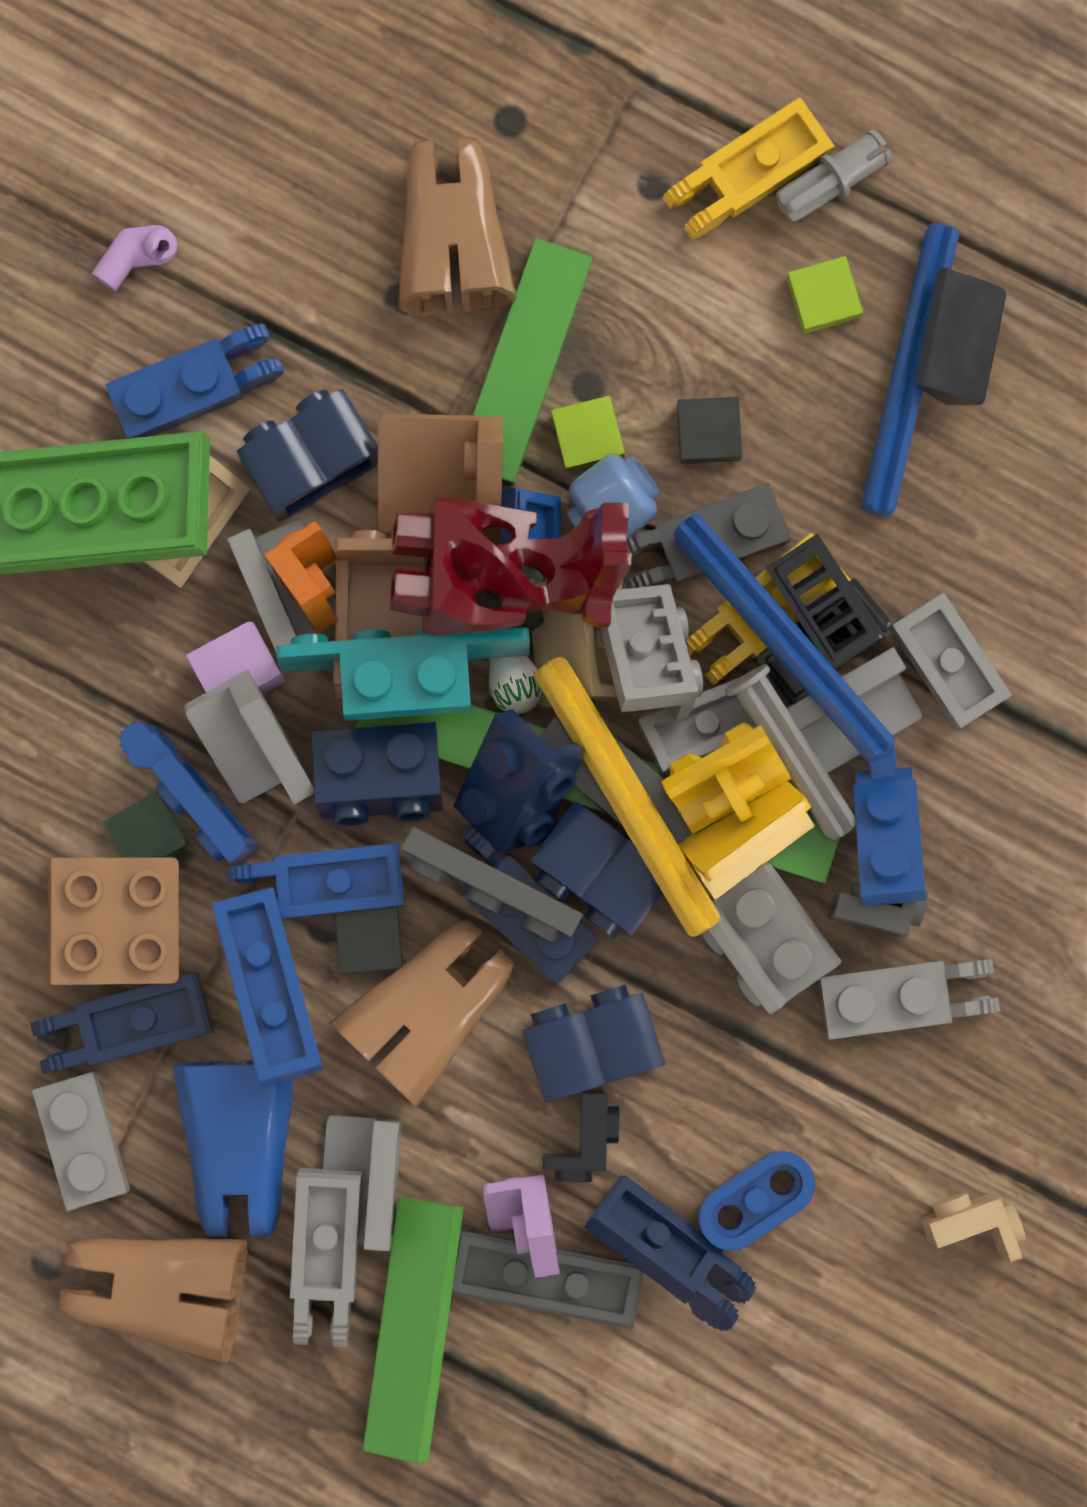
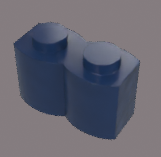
M326 389L317 391L303 399L296 406L298 414L290 420L278 425L274 420L266 421L254 427L243 437L245 445L237 450L238 456L277 522H281L303 511L331 491L354 481L378 465V445L343 389L331 394Z
M574 801L531 860V864L540 870L534 879L535 882L562 902L566 900L570 893L590 907L584 918L613 939L620 930L632 937L663 894L633 842L576 801Z
M625 984L590 995L593 1008L570 1015L565 1003L530 1014L534 1026L522 1030L545 1103L666 1065L643 992L629 996Z

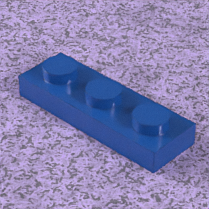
M273 887L212 903L260 1087H267L323 1071Z

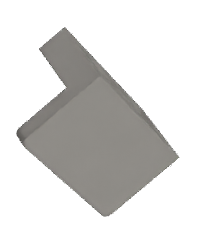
M298 520L256 538L250 529L227 538L275 651L278 645H289L290 639L295 636L317 634L282 586L264 556L265 553L276 547L286 535L304 528L302 522ZM333 595L327 601L336 616V600ZM336 623L320 633V635L327 636L328 640L334 638Z
M894 647L842 676L845 682L892 735L897 734L922 718L920 708L900 677V674L906 667ZM810 695L787 708L827 773L860 755L857 749Z
M248 670L185 704L184 711L238 802L245 803L282 783L294 804L315 793L312 782L300 758Z
M331 1115L326 1123L323 1169L362 1171L358 1244H364V1250L390 1251L394 1235L402 1120Z

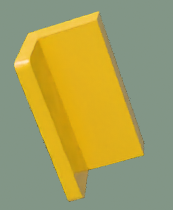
M788 781L747 803L754 817L742 823L735 811L696 833L691 834L678 844L702 886L714 900L815 827L807 814L811 807L809 802Z

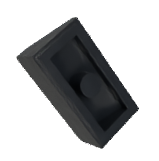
M939 268L915 386L945 405L983 404L986 398L1006 290L996 284L949 268Z

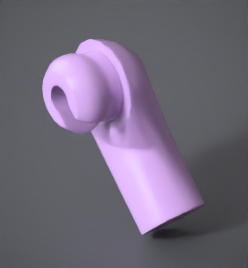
M161 225L123 229L116 236L90 275L106 288L116 292L132 268L161 265L170 261L178 250L177 239L168 228Z

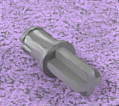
M871 129L865 133V136L832 157L828 154L820 156L816 167L778 190L776 198L779 209L789 221L796 222L836 196L844 199L850 195L851 186L881 167H886L892 163L890 149H886L881 153L877 150L887 143L876 130Z

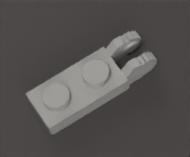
M992 959L949 965H944L943 961L822 977L818 982L826 1037L830 1040L953 1023L952 1018L1000 1012L998 997L980 996L969 998L965 1002L950 1003L946 979L964 977L966 979L986 977L989 973H994Z
M299 1168L297 1171L290 1299H295L293 1344L308 1345L309 1337L312 1336L313 1331L312 1300L334 1301V1316L331 1318L330 1337L333 1340V1346L347 1347L351 1302H354L356 1293L362 1171Z

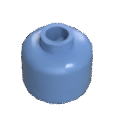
M609 454L571 483L569 493L574 507L567 511V515L576 528L587 511L599 508L602 503L629 504L627 538H629L656 516L657 504L655 498L661 495V492L647 470L633 455L625 460L619 455Z

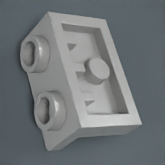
M670 584L617 590L612 602L611 624L609 628L600 627L621 712L671 707L674 721L688 720L696 697L702 695L703 677L698 661L690 660L686 643L689 629L684 608L676 607Z
M769 861L757 868L719 898L712 901L720 914V921L714 927L702 933L704 939L717 954H726L739 972L737 981L744 995L754 1005L760 1006L762 1004L770 1015L842 962Z

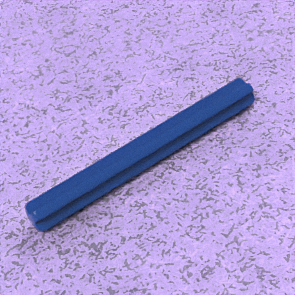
M930 224L924 235L861 504L862 510L872 515L890 517L896 508L923 390L915 386V380L939 268H952L959 238L958 230L948 225Z
M694 514L685 519L674 531L675 541L863 758L869 763H874L884 757L895 744L893 735L701 515Z

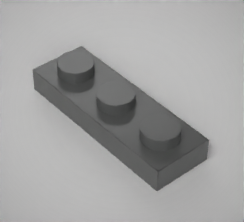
M412 827L401 848L406 854L414 857L408 867L409 869L440 885L443 884L447 875L467 884L470 887L464 897L496 914L499 913L503 904L525 914L526 916L520 926L554 943L559 933L571 938L583 916L582 913L415 827Z

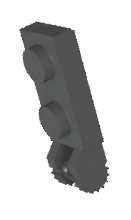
M769 482L658 523L654 526V530L645 531L627 538L628 552L631 553V559L660 546L667 565L633 575L624 582L626 589L665 585L673 581L675 585L705 575L679 546L674 537L675 529L685 519L694 514L701 515L740 561L789 543L791 537Z

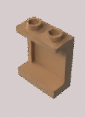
M358 530L349 533V538L335 539L336 617L338 619L335 625V641L353 640V634L364 630L389 631L391 637L415 636V631L422 627V616L390 610V587L395 569L424 572V557L393 555L392 538H386V535L380 531ZM334 659L333 685L336 698H342L340 659Z

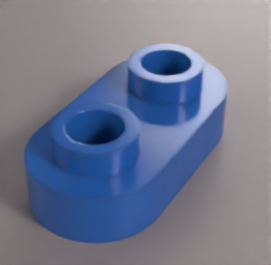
M778 1150L762 1156L711 1190L703 1198L698 1211V1222L702 1233L710 1243L723 1250L734 1251L747 1247L808 1205L815 1190V1177L811 1167L803 1158L789 1151ZM786 1170L792 1176L791 1188L781 1194L773 1192L770 1187L771 1176L776 1171ZM726 1205L738 1207L741 1213L739 1223L732 1228L722 1227L718 1222V1213Z

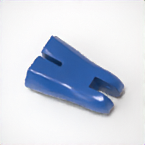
M243 1060L234 1065V1061H196L174 1064V1078L189 1152L195 1202L199 1220L206 1237L227 1238L230 1214L229 1195L248 1194L247 1214L251 1237L272 1236L279 1218L282 1202L284 1157L292 1108L294 1079L261 1088L253 1060Z

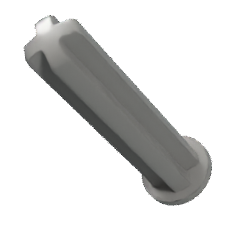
M767 664L761 665L734 681L724 692L728 697L736 695L755 727L762 726L792 778L790 782L806 797L811 806L809 811L824 835L832 840L838 839L849 833L856 826V818L767 679L766 675L770 672V668Z

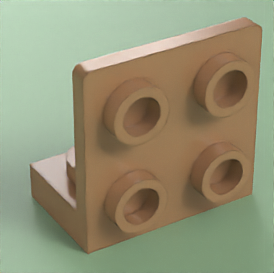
M381 414L378 420V530L382 533H392L397 514H429L435 498L460 499L501 506L503 417ZM491 527L482 530L481 533L494 545L500 544L501 528Z
M51 858L48 861L47 986L172 984L178 981L179 863L176 858Z

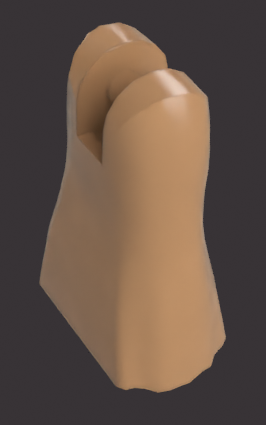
M457 138L458 155L456 166L457 173H460V183L437 184L436 174H439L438 160L435 157L433 140L415 142L412 147L407 166L406 217L400 263L398 307L402 312L410 313L413 316L494 311L505 309V307L511 305L517 299L509 256L493 197L490 171L483 148L477 138Z
M470 919L456 923L444 930L417 955L363 994L329 1022L360 1055L416 1108L444 1073L482 1015L501 993L511 976L515 964L503 949H500L489 961L483 963L476 970L477 974L470 981H467L452 965L469 952L472 944L484 932Z
M93 1238L70 1243L65 1265L85 1269L86 1271L113 1273L111 1292H105L91 1288H61L59 1310L70 1318L82 1323L140 1337L181 1352L226 1364L235 1343L248 1257L247 1240L211 1238L164 1240Z

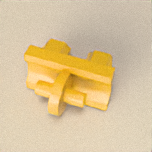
M743 722L724 734L721 742L723 746L703 758L700 755L688 753L670 764L671 776L661 782L692 834L735 811L742 823L754 817L747 803L792 779L761 725L753 729L749 724Z

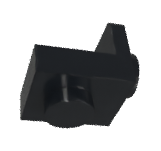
M581 1092L580 1154L543 1153L542 1169L555 1170V1181L592 1182L593 1171H606L607 1144L619 1143V1106H607L608 1094L606 1092Z

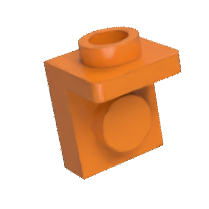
M312 522L303 529L286 535L276 547L265 553L264 556L292 600L316 633L320 634L338 622L327 601L336 593L321 571L336 560V554L324 531L317 522Z

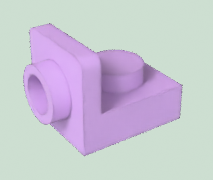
M544 1174L525 1178L513 1177L501 1182L485 1184L482 1190L490 1230L492 1232L514 1230L517 1253H530L535 1278L560 1274Z

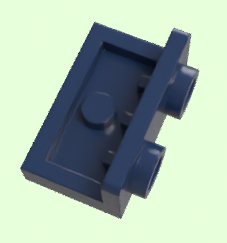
M513 709L495 714L453 806L484 836L486 841H489V844L500 855L523 846H536L551 833L555 824L553 817L563 797L576 783L577 776L575 772L585 751L576 742L553 750Z
M436 722L312 731L315 804L321 819H331V823L338 826H356L367 823L369 821L368 816L393 814V818L398 821H419L429 818L431 816L430 811L443 810Z

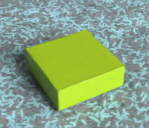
M846 256L787 273V284L803 335L862 317V306Z
M610 395L551 410V418L565 472L593 466L609 454H616L622 458L625 457Z

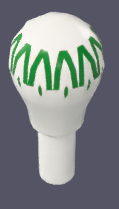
M527 656L488 658L490 697L497 707L504 712L513 709L517 714L531 711L539 704L543 691L535 679V672L538 669Z

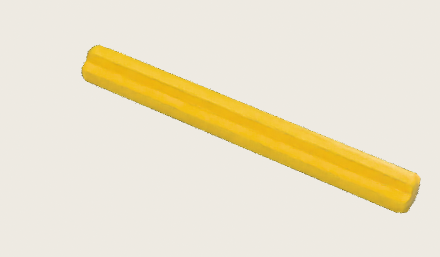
M560 656L544 663L535 672L537 683L573 743L576 742L585 751L583 760L688 935L694 937L714 927L720 921L719 912L568 660Z

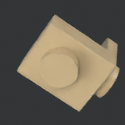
M968 1192L943 1198L932 1204L934 1214L920 1219L928 1243L937 1248L990 1230L1001 1258L1010 1263L1022 1259L1017 1242L1025 1240L1026 1236L1019 1215L1012 1203L1004 1206L1001 1198L990 1193L970 1200Z

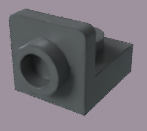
M852 884L850 894L840 892L833 895L827 919L897 937L907 936L910 925L916 927L921 925L926 910L928 891L925 890L926 901L895 903L894 906L889 904L862 906L860 885Z

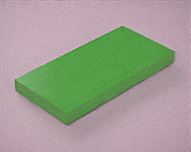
M203 431L0 452V575L207 556L210 438Z

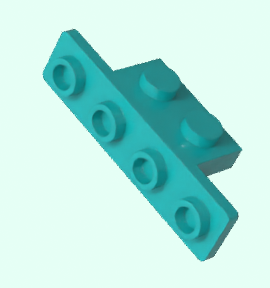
M421 627L415 631V636L391 637L390 632L385 630H364L353 634V640L328 642V637L325 635L305 634L291 638L289 645L276 646V655L279 667L283 673L333 670L334 659H340L343 715L345 721L471 712L468 660L529 655V629L511 627L487 632L431 636L422 633Z

